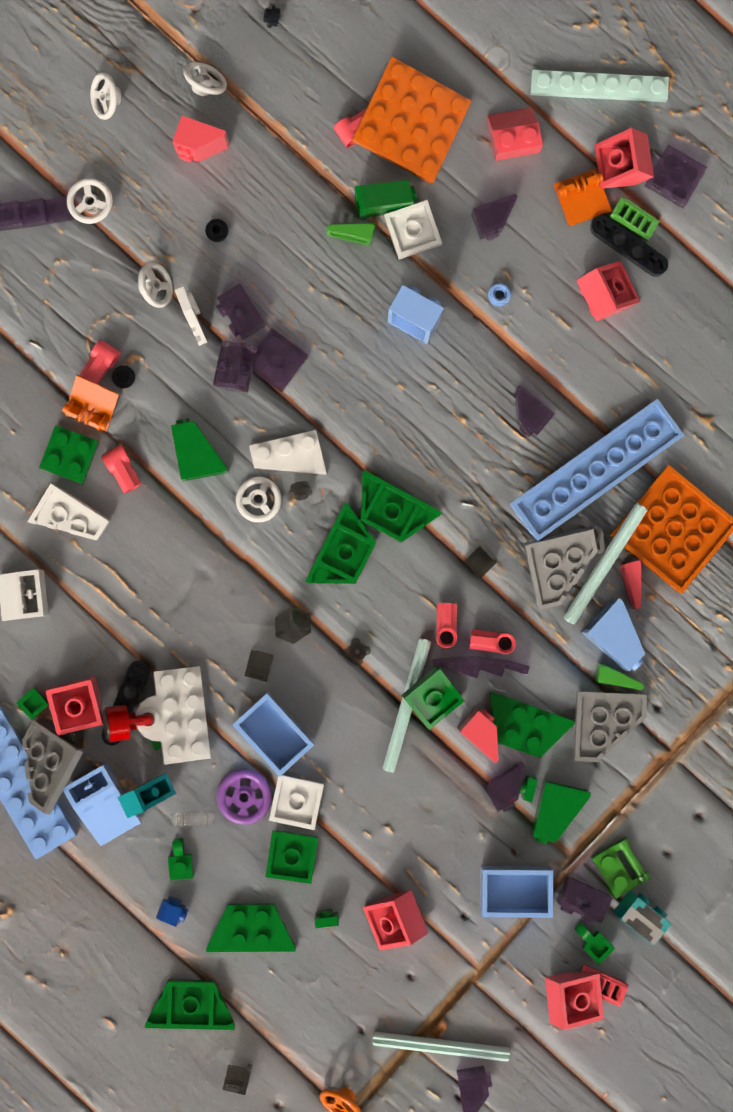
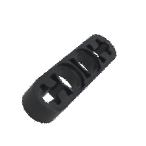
M605 215L596 216L592 220L590 231L596 238L649 275L659 277L665 273L668 268V261L665 256ZM601 222H604V228L608 231H610L611 228L615 229L611 233L609 239L606 237L608 232L604 229L598 231V225L596 223L600 224ZM615 234H623L625 236L626 242L624 245H617L614 242L613 237ZM634 247H641L644 250L643 258H635L633 256L632 250ZM649 253L652 255L650 260L654 263L660 261V267L662 269H657L655 271L653 269L654 264L652 262L648 261L646 264L643 263L648 258Z
M138 660L131 663L113 706L126 705L128 713L135 711L151 671L147 662ZM140 664L143 665L142 669L145 671V674L139 675L137 680L142 682L141 686L136 682L128 681L129 677L135 678L136 671L133 669L134 667H139ZM129 685L134 686L137 690L136 696L132 699L127 698L124 694L125 688ZM103 728L101 736L104 743L113 746L121 742H109V740L106 739L105 730Z

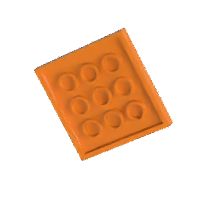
M391 57L351 141L432 184L472 101L400 60Z
M667 465L636 502L646 507L647 512L624 549L636 559L641 560L642 564L676 592L682 594L733 533V517L674 468ZM630 511L617 525L613 532L609 535L612 539L615 537L616 533L622 526Z

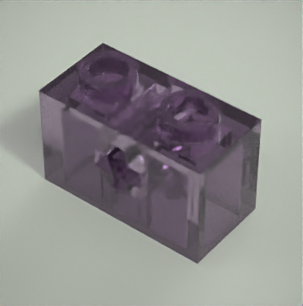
M240 283L217 297L219 304L216 307L223 318L228 316L231 324L228 326L235 337L239 335L244 340L265 327V322ZM238 308L240 311H243L244 316L241 318L235 312Z
M222 340L213 386L227 391L248 393L257 348L243 342Z
M567 875L556 901L561 906L560 910L573 915V912L582 915V920L590 924H594L595 921L602 924L613 898L608 893ZM586 898L588 903L580 905L579 899L584 900Z

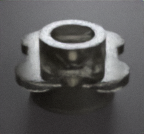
M306 481L296 482L290 486L289 494L291 499L305 500L313 494L311 486Z
M353 638L351 645L344 649L343 655L346 658L352 659L354 664L359 666L363 663L364 657L370 654L371 649L369 646H364L360 643V639Z

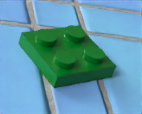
M55 425L39 468L84 484L99 441Z
M438 666L433 668L401 695L429 730L465 701Z
M272 830L265 877L311 884L318 836Z

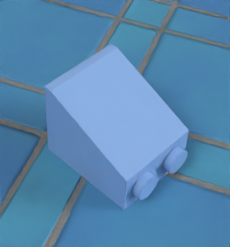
M612 598L583 629L582 633L622 670H636L643 663L642 657L645 655V652L623 601L620 598Z

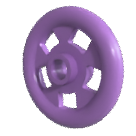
M249 769L235 770L225 776L219 784L217 804L221 813L231 822L242 825L255 823L266 815L271 806L272 792L270 785L256 771ZM240 779H251L250 786L240 785ZM229 786L236 788L233 792V797L226 795ZM261 788L263 798L256 799L254 789ZM246 793L248 800L242 801L240 794ZM233 802L237 807L241 808L237 814L229 808ZM255 804L258 810L249 815L246 808Z

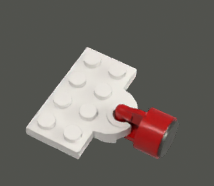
M200 666L153 672L155 695L142 701L136 712L128 713L126 705L109 706L103 710L105 736L109 742L130 740V731L138 730L143 737L151 741H161L163 765L211 759Z

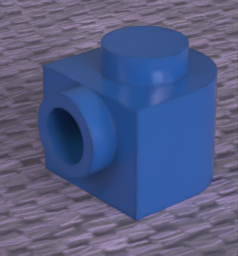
M169 896L168 899L162 900L156 918L176 927L180 921L184 923L189 909L181 904V900Z

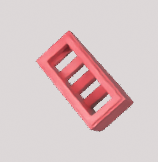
M641 560L620 565L632 609L641 608Z
M583 964L580 972H597L600 974L602 999L620 1007L629 986L627 982ZM608 981L610 982V984L608 986L606 993H604L602 991L605 987L606 982ZM617 985L619 987L614 997L612 996V993L614 991L615 986Z

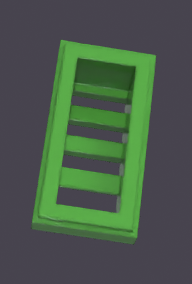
M623 196L609 217L629 232L647 242L660 222ZM622 209H627L624 216L621 217L619 214L622 211ZM632 212L635 215L631 222L627 221V218ZM640 217V218H642L643 220L641 221L639 227L637 228V227L634 226V225H635L637 219ZM646 222L651 223L646 233H644L642 229Z
M375 223L327 225L326 230L327 235L330 237L370 246L375 231Z
M597 663L595 682L638 690L644 689L642 682L604 664Z

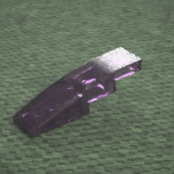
M67 196L48 200L39 198L25 202L16 200L0 204V231L74 220L67 207Z
M454 656L437 658L432 661L434 665L474 678L478 677L480 670L502 677L505 668L525 675L528 674L530 668L528 665L482 656Z

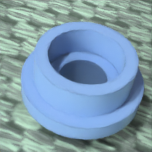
M503 283L492 285L488 291V299L495 306H504L511 298L509 287ZM498 291L502 292L503 298H496L495 293Z

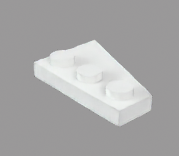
M184 287L176 289L175 293L198 345L207 343L197 317L200 314V310L192 293H187Z
M316 430L249 446L255 469L327 475Z
M51 483L27 522L99 540L111 520L56 484Z

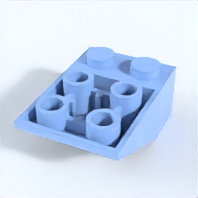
M108 763L70 783L63 789L73 809L100 846L141 823L137 815L130 818L126 817L117 798L124 794V791Z

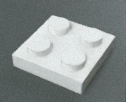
M428 200L384 214L398 259L442 245Z
M286 775L278 776L269 821L315 830L324 783Z

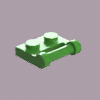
M628 837L618 840L591 857L615 898L620 897L651 878L649 872L644 870L630 847L631 842ZM619 850L623 851L637 875L632 879L616 855V852Z

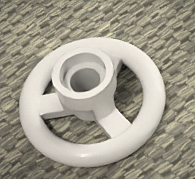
M191 62L184 67V77L192 85L191 88L196 94L200 96H207L208 94L218 95L226 90V79L214 67L201 62ZM198 69L199 76L192 77L190 71ZM207 72L215 76L217 80L213 79Z
M100 72L94 77L90 90L93 110L100 119L107 120L111 118L116 110V106L121 102V91L116 87L113 78L106 72ZM104 79L105 83L103 89H100L99 91L98 85L100 81ZM98 99L103 105L104 112L99 107Z
M85 178L77 181L70 188L67 195V207L70 214L82 223L93 224L100 222L107 217L112 208L113 198L111 191L105 183L98 179ZM91 185L97 186L103 191L106 202L100 201L98 196L92 193ZM83 187L85 196L82 203L75 208L74 196ZM89 199H94L93 204L87 205ZM100 209H103L102 212H100L96 216L86 217L81 215L83 211L94 214L97 213Z
M155 262L146 263L139 272V291L150 305L157 308L165 307L169 304L173 295L170 275L160 264ZM152 269L157 270L165 282H161L156 278ZM166 290L164 299L157 301L158 291Z
M253 477L241 484L236 494L238 511L244 518L252 522L270 520L277 514L281 506L282 498L279 488L273 481L265 477ZM261 484L260 489L253 490L249 497H243L245 490L249 486ZM268 487L272 490L275 497L274 506L271 510L266 504V491ZM261 495L263 498L262 502L255 503V496ZM251 504L255 508H261L264 515H253L245 509L244 505Z

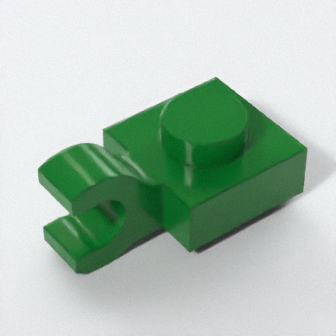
M183 838L174 839L172 841L174 855L168 856L170 881L193 878L192 853L185 854Z
M581 922L574 928L586 941L581 947L598 965L615 950L614 946L598 930L592 935Z

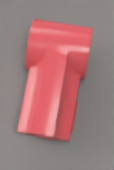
M366 108L353 117H345L334 126V130L346 148L356 144L351 139Z
M100 339L93 347L90 354L91 358L79 376L99 384L107 370L116 364L121 351Z
M122 444L101 455L104 464L110 473H113L124 494L142 485L130 464L131 459Z
M437 603L435 639L437 645L443 649H449L457 642V604ZM449 632L452 635L453 640L451 644L446 645L441 642V633Z
M476 629L471 631L469 649L509 654L515 649L516 641L508 633ZM502 637H508L511 640V647L507 650H502L498 645Z

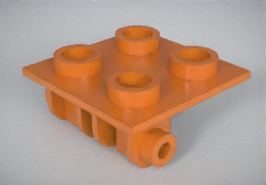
M596 169L553 184L569 227L612 212L605 191L600 187V182L603 181L601 172L598 173Z
M76 375L68 404L64 405L62 412L67 417L77 418L78 422L84 421L85 425L89 424L97 428L98 431L103 430L107 432L119 393Z

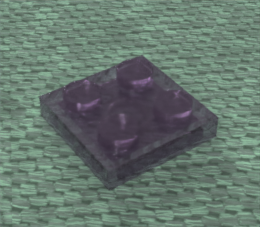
M667 145L653 169L654 177L648 179L644 187L684 209L708 167Z
M271 328L246 362L245 367L282 393L308 359L309 355Z

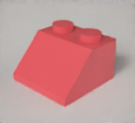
M532 107L487 115L495 161L540 153L543 146L539 122Z
M181 116L172 141L177 155H180L179 158L190 163L193 160L201 162L229 147L225 130L185 116Z
M629 128L594 145L598 173L601 172L603 181L600 182L601 188L637 185L654 177L648 134L634 128Z
M621 261L598 267L576 280L580 292L585 297L590 313L594 316L596 322L609 318L641 302Z
M96 676L51 686L46 690L57 736L103 725L102 701Z
M475 708L457 729L496 763L499 757L497 726L492 723L495 718L483 708L481 711Z
M412 890L392 894L363 907L379 950L412 945L429 934Z
M564 972L545 977L550 1024L567 1030L604 1020L599 973Z

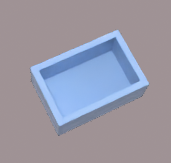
M402 285L389 308L387 322L428 344L441 320L444 310L441 306L442 303L433 297L425 298L420 295V290L411 285L408 287Z
M269 692L233 724L234 728L279 777L315 745V742Z
M481 865L480 913L482 917L553 918V869L550 866Z

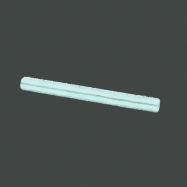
M639 503L634 505L565 613L564 619L571 624L577 622L646 514V507Z
M419 639L404 692L421 679L431 645L430 640ZM403 697L383 764V770L391 773L395 771L412 708Z
M384 1032L373 1033L372 1043L374 1046L499 1061H509L510 1048Z

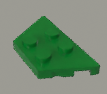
M365 470L363 471L361 521L402 543L442 514L441 511Z
M347 503L344 504L305 580L306 583L356 584L377 542Z
M490 692L492 717L495 718L493 723L497 726L498 744L541 758L575 724L574 720Z
M274 903L228 904L206 948V952H296V946Z
M169 979L145 1023V1028L235 1030V1022L215 980Z

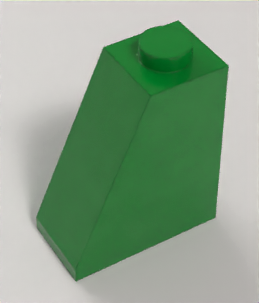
M409 180L355 186V202L360 220L384 215L414 205V200H417L415 187H410Z
M189 418L176 421L175 425H171L180 477L183 482L228 473V468L194 421L190 422Z
M543 780L531 830V835L536 838L535 841L543 844H549L550 841L557 842L589 800L591 792Z

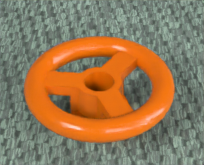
M340 1087L338 1091L325 1089L320 1093V1101L330 1112H361V1109L354 1101L356 1095L346 1087ZM327 1096L334 1097V1101L328 1100Z

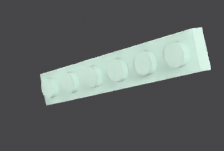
M532 70L530 95L667 102L669 77Z

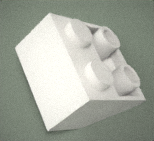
M44 570L21 571L0 575L2 621L49 616Z

